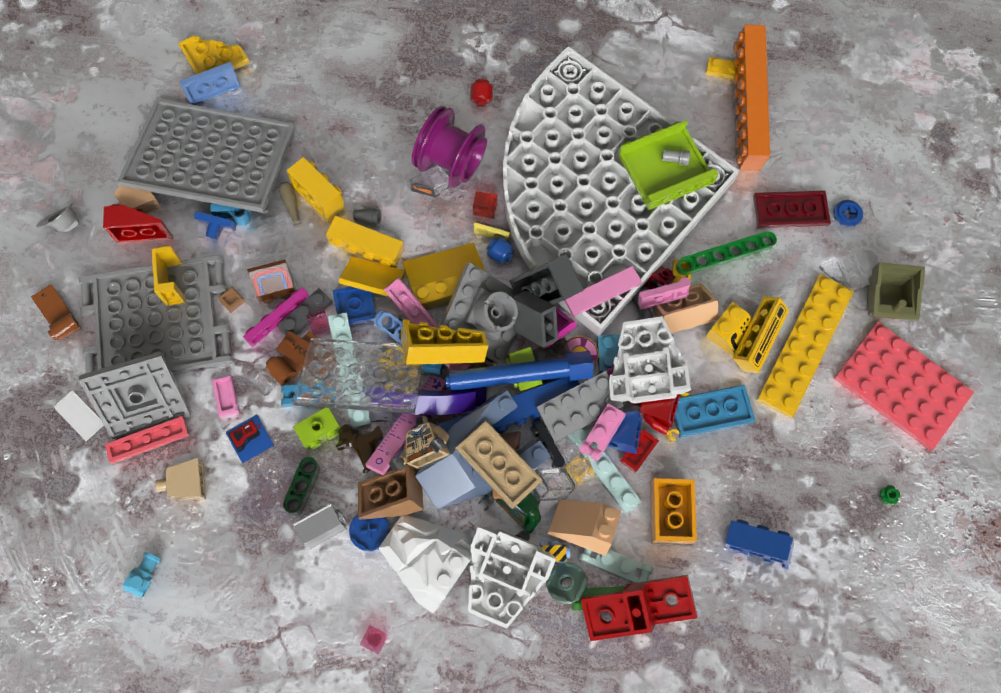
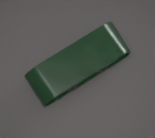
M305 457L300 461L285 496L283 508L292 516H298L303 513L320 473V466L312 457ZM308 464H314V469L311 472L305 471V467ZM301 482H306V488L303 491H298V485ZM293 501H298L297 509L290 510V504Z

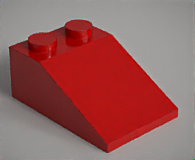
M112 204L111 206H104L103 228L116 243L173 239V235L164 222L157 217L125 205Z

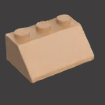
M702 283L690 286V293L686 298L652 307L655 317L663 316L671 334L718 320V300Z

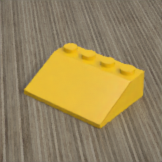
M474 243L403 261L411 293L425 310L449 304L466 263L470 262L485 271Z

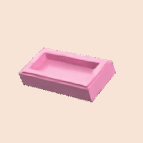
M232 375L212 379L219 417L240 413Z

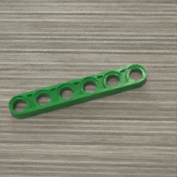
M765 231L682 257L676 264V270L681 275H690L771 249L776 244L777 238L774 233ZM763 237L770 238L771 244L764 243ZM747 242L754 243L755 249H749ZM731 247H736V248H738L739 254H738V255L733 254V253L731 252L730 248H731ZM714 252H720L723 256V259H716L714 257ZM697 258H705L706 264H699ZM682 262L688 263L689 266H690V269H689V270H684V269H682L681 263H682Z

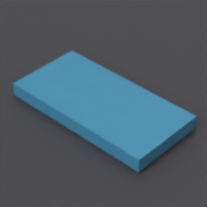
M745 385L680 397L674 418L677 430L679 431V438L750 424L756 421Z

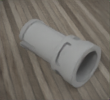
M663 149L662 161L688 166L690 151L680 150L679 152Z

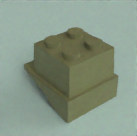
M879 262L872 269V275L867 280L868 315L879 318L919 321L925 267Z

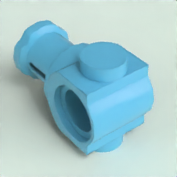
M144 552V558L139 567L131 570L122 587V590L140 598L144 597L153 579L151 574L157 563L161 562L160 558Z

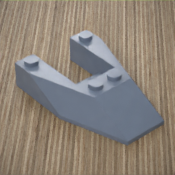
M507 390L498 392L454 423L447 432L449 439L446 444L450 455L422 466L416 473V479L437 510L488 494L492 491L489 484L458 453L455 447L485 420L492 426L518 407ZM533 439L517 451L519 456L532 469H535L551 457L540 440Z

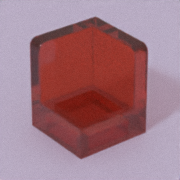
M476 191L473 215L494 219L498 194Z

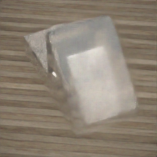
M574 442L560 450V453L565 460V466L579 487L595 478V474L589 458H585L583 453L579 451L580 448L577 443Z

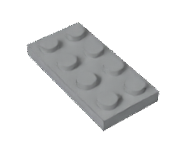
M603 371L593 378L538 405L536 409L552 440L557 442L598 420L608 403L617 409L624 405L619 401H611L609 376L606 371Z

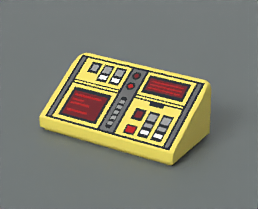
M476 221L473 224L474 233L493 239L495 237H503L509 242L511 230L481 221Z

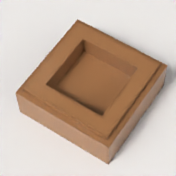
M233 286L218 297V300L230 313L245 302L244 298Z

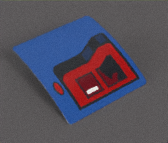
M258 415L251 417L226 432L242 463L274 446Z

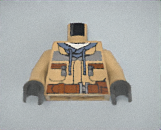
M418 417L416 419L417 427L407 432L403 452L399 457H394L390 460V467L393 471H396L398 468L400 470L404 469L405 464L420 469L426 464L450 455L446 444L449 434L442 427L428 422L427 417Z

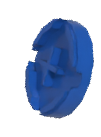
M357 514L349 526L351 541L357 548L363 551L378 550L390 532V526L385 517L360 520Z

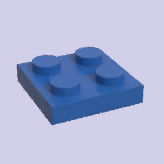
M354 287L333 290L337 314L347 313L349 325L373 321L372 318L376 315L372 292Z

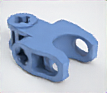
M379 310L372 318L374 324L402 345L401 337L398 333L402 328V322L392 314ZM387 316L389 319L388 323L382 326V319Z

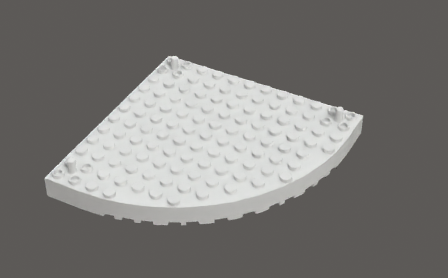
M568 46L536 79L516 111L505 145L503 199L512 237L522 259L530 270L567 254L576 276L581 282L582 289H585L629 267H634L642 281L641 285L574 316L599 337L648 281L651 274L664 263L731 186L739 170L691 136L709 169L715 168L719 175L715 183L648 210L618 156L619 150L625 142H632L642 135H650L660 128L670 127L673 122ZM564 300L558 302V304H560L568 313L571 314Z

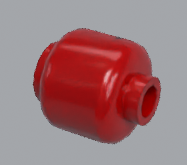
M486 79L475 80L470 87V100L476 103L478 107H485L486 104L491 103L493 100L492 84Z

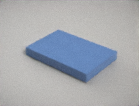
M231 62L179 81L192 105L241 87Z

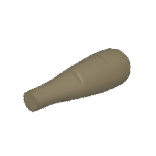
M282 182L279 185L280 196L292 218L293 224H298L300 219L294 188L291 183Z

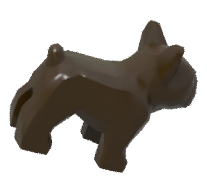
M345 424L340 428L339 441L336 444V448L338 451L344 449L354 450L363 465V473L366 474L371 471L365 464L376 450L375 443L384 437L379 426L375 427L373 431L367 432L359 431L354 426Z

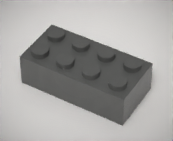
M567 254L509 280L515 295L527 291L551 304L566 300L583 291L581 282L577 278Z

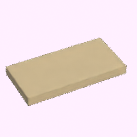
M486 420L455 447L458 453L511 509L515 508L543 481Z

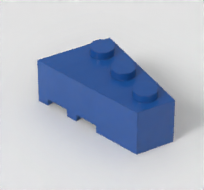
M737 519V521L731 520L725 545L726 548L742 554L764 558L763 561L768 563L771 561L782 563V567L788 569L794 548V539L788 532L779 530L776 533L769 531V528L766 526L757 525V527L749 525L747 521Z

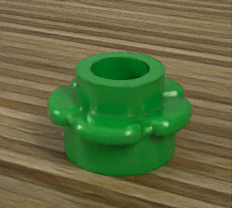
M887 485L886 488L881 489L880 498L886 504L895 505L899 502L900 492L894 486Z

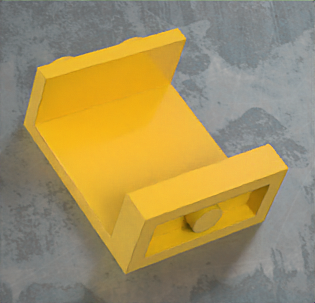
M161 245L158 248H153L154 292L166 306L186 303L185 295L174 282L168 281V267L183 265L182 260L172 246Z

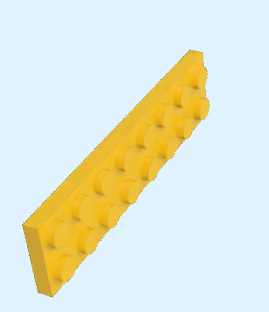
M822 274L817 277L757 398L758 401L790 418L794 417L854 293L853 290Z

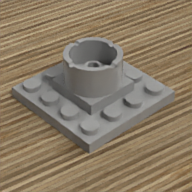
M470 262L466 263L440 325H446L452 330L465 328L484 331L488 342L485 359L495 365H504L516 332L513 331V325L518 316V308L515 300L512 298L515 296L512 288Z
M161 351L79 375L81 386L112 439L139 432L181 416L184 418L191 416L190 409Z

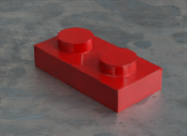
M643 429L640 432L637 454L626 452L620 462L636 473L659 440Z

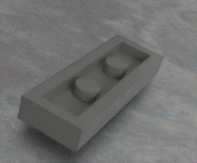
M318 288L284 318L277 327L285 336L289 331L298 335L333 302Z

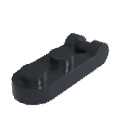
M538 418L531 422L530 430L535 438H539L551 456L552 469L560 471L565 460L545 426Z

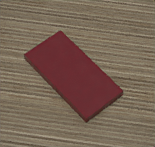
M826 191L754 193L753 195L757 228L829 226L831 224Z

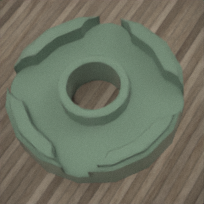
M566 562L553 567L549 579L546 581L550 596L562 604L575 603L581 599L588 585L587 576L582 568L572 562ZM570 578L572 580L570 586L562 587L564 579Z

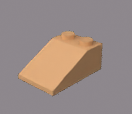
M560 499L548 534L606 556L614 538L621 510L603 503Z

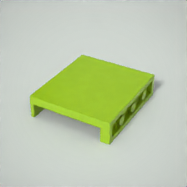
M687 120L675 122L665 129L660 128L650 135H642L635 141H627L620 147L618 156L648 210L714 184L719 175L715 168L710 170L686 129ZM663 149L679 152L680 150L690 151L688 166L662 161Z

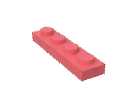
M181 416L104 445L109 463L114 464L188 437L190 434L185 418Z

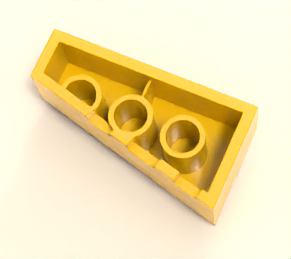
M403 319L400 337L406 365L485 362L488 342L484 331L465 328L452 330L446 325H440L439 328L428 326L426 322L414 324L410 323V320Z

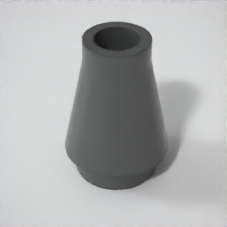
M376 207L354 209L353 220L371 225L379 224L381 222V210Z

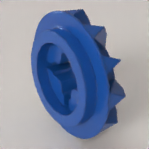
M843 200L835 206L833 214H835V220H838L840 225H846L847 228L850 226L855 227L862 221L863 210L858 203L852 200ZM846 211H848V213L851 214L849 219L847 215L844 214Z

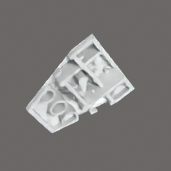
M663 316L624 322L618 343V354L613 362L615 364L612 375L610 374L609 378L611 401L649 402L676 398L677 394H684L690 391L689 369Z
M406 515L399 518L379 546V550L410 591L415 601L434 614L472 559L470 551L473 538L464 532Z
M478 526L470 551L472 559L470 565L471 583L469 585L468 612L508 628L529 600L534 597L539 588L549 579L556 557L542 550V547L505 531L498 529L495 531L488 527Z

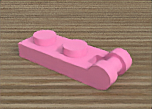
M684 277L677 283L644 290L639 293L638 305L642 310L686 298L689 295L691 281Z
M608 403L587 439L580 446L579 451L583 454L587 453L591 456V459L597 462L626 416V413ZM594 442L599 444L596 449L591 447Z

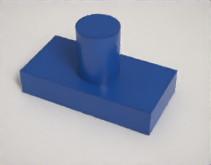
M197 211L194 215V219L209 224L205 237L217 239L220 227L231 230L236 229L237 223L232 220Z

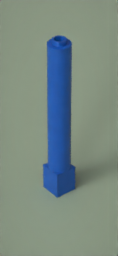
M590 351L566 353L564 358L449 371V375L445 376L446 387H450L451 391L563 377H569L570 381L593 378V360Z

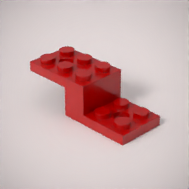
M688 575L627 584L624 590L620 592L582 597L581 599L590 641L651 633L656 624L697 619L698 617ZM674 595L678 602L671 605L667 602L666 596ZM601 612H609L612 615V620H603Z

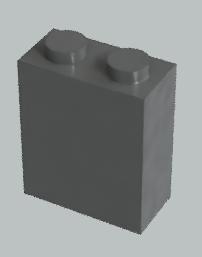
M527 291L512 297L518 308V316L513 325L514 332L543 348L558 340L555 305Z

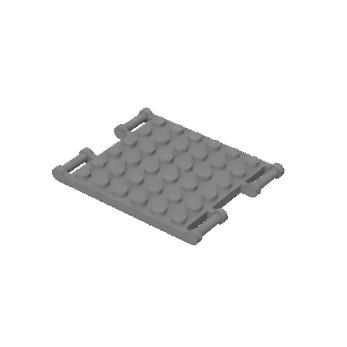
M215 255L183 260V265L168 267V281L174 282L185 295L186 302L166 306L154 292L153 265L79 277V285H81L82 292L80 312L82 315L95 313L96 346L82 349L85 356L86 373L94 371L93 356L97 354L98 370L160 351L172 373L222 364H233L234 358L231 356L229 338L231 329L229 325L215 326L212 294H223L227 291L223 279V256ZM212 264L215 266L216 285L211 286L209 265ZM91 283H93V305H90L89 285H91ZM216 334H221L223 356L218 357Z

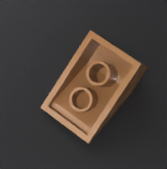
M407 464L402 470L398 468L396 471L386 472L384 476L380 474L358 482V518L362 520L406 516L423 510V490L415 477L418 471Z

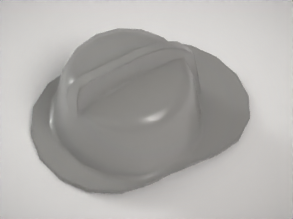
M73 203L47 216L36 227L49 225L58 232L71 231L79 224L77 215L71 208Z

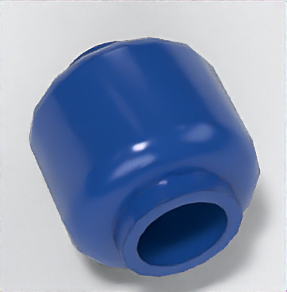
M495 237L486 248L488 250L487 255L497 264H502L504 261L508 263L514 256L512 253L514 246L503 237Z

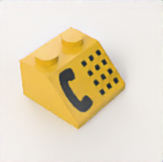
M732 302L710 329L706 337L733 357L752 319L748 312Z

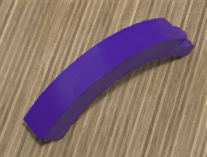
M384 381L366 384V403L388 411L415 415H447L473 411L476 406H480L486 401L487 387L451 391L408 389Z

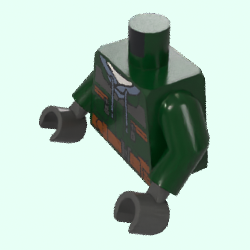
M493 490L490 492V495H485L478 504L481 502L487 504V507L484 509L486 511L496 500V503L524 529L515 536L527 541L530 539L529 533L531 534L541 520L538 509L540 501L532 492L513 509L502 498L494 499Z

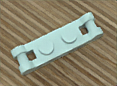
M584 548L583 553H580L578 558L582 562L633 583L648 581L649 575L654 570L650 565L638 562L612 550H608L606 556L597 553L594 559L590 557L592 551ZM636 569L642 571L640 577L634 575Z

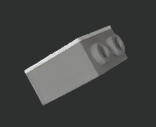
M332 504L293 524L303 545L309 549L347 530L344 525L347 521L340 509L336 510Z

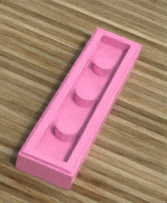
M632 266L583 289L582 292L564 300L574 317L641 285L642 281Z

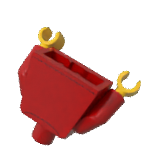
M689 393L677 394L676 398L632 403V405L640 407V413L644 421L651 428L662 435H666L667 440L673 442L676 439L672 438L671 433L673 432L678 435L679 431L677 429L669 430V427L673 426L680 397L688 396Z

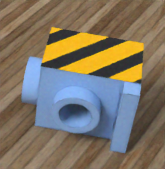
M545 541L540 542L542 550L556 557L554 564L566 563L567 558H570V547L561 545L560 541L549 542V545H545Z

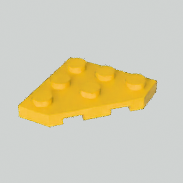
M191 36L178 43L196 75L231 62L234 70L250 63L239 45H225L224 42L211 39L207 41L198 36Z

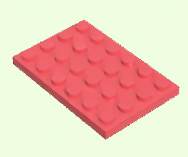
M877 322L834 377L835 380L929 451L936 447L974 393V391L880 322Z

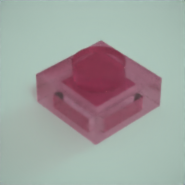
M325 310L306 316L314 335L330 330Z
M369 625L360 645L376 654H380L389 635Z

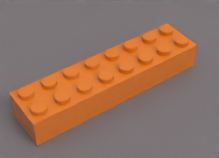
M744 24L742 31L738 33L737 41H734L733 52H736L733 65L737 68L734 75V83L737 84L734 98L737 99L735 106V115H737L735 130L738 131L736 138V147H738L736 163L739 164V170L760 171L770 157L766 25Z

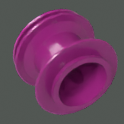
M439 106L430 114L421 128L414 144L411 161L412 165L417 167L420 172L429 170L434 164L450 171L449 186L450 188H456L462 182L466 183L470 180L482 161L487 147L485 126L479 124L470 133H467L454 126L455 113L452 108Z

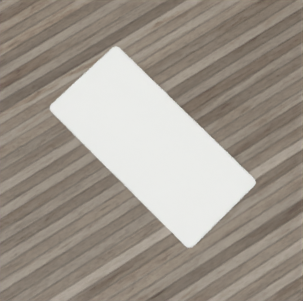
M73 390L54 406L55 410L85 441H88L104 426L101 419Z

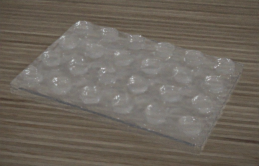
M311 338L292 399L293 405L415 414L425 364L406 365L402 344Z

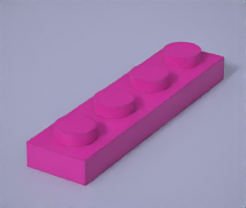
M303 287L292 292L290 298L285 302L279 303L272 313L262 317L260 323L246 331L243 336L246 342L251 347H254L309 297L308 292Z

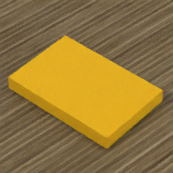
M352 256L339 277V283L389 297L384 289L398 277L402 281L405 276V270Z

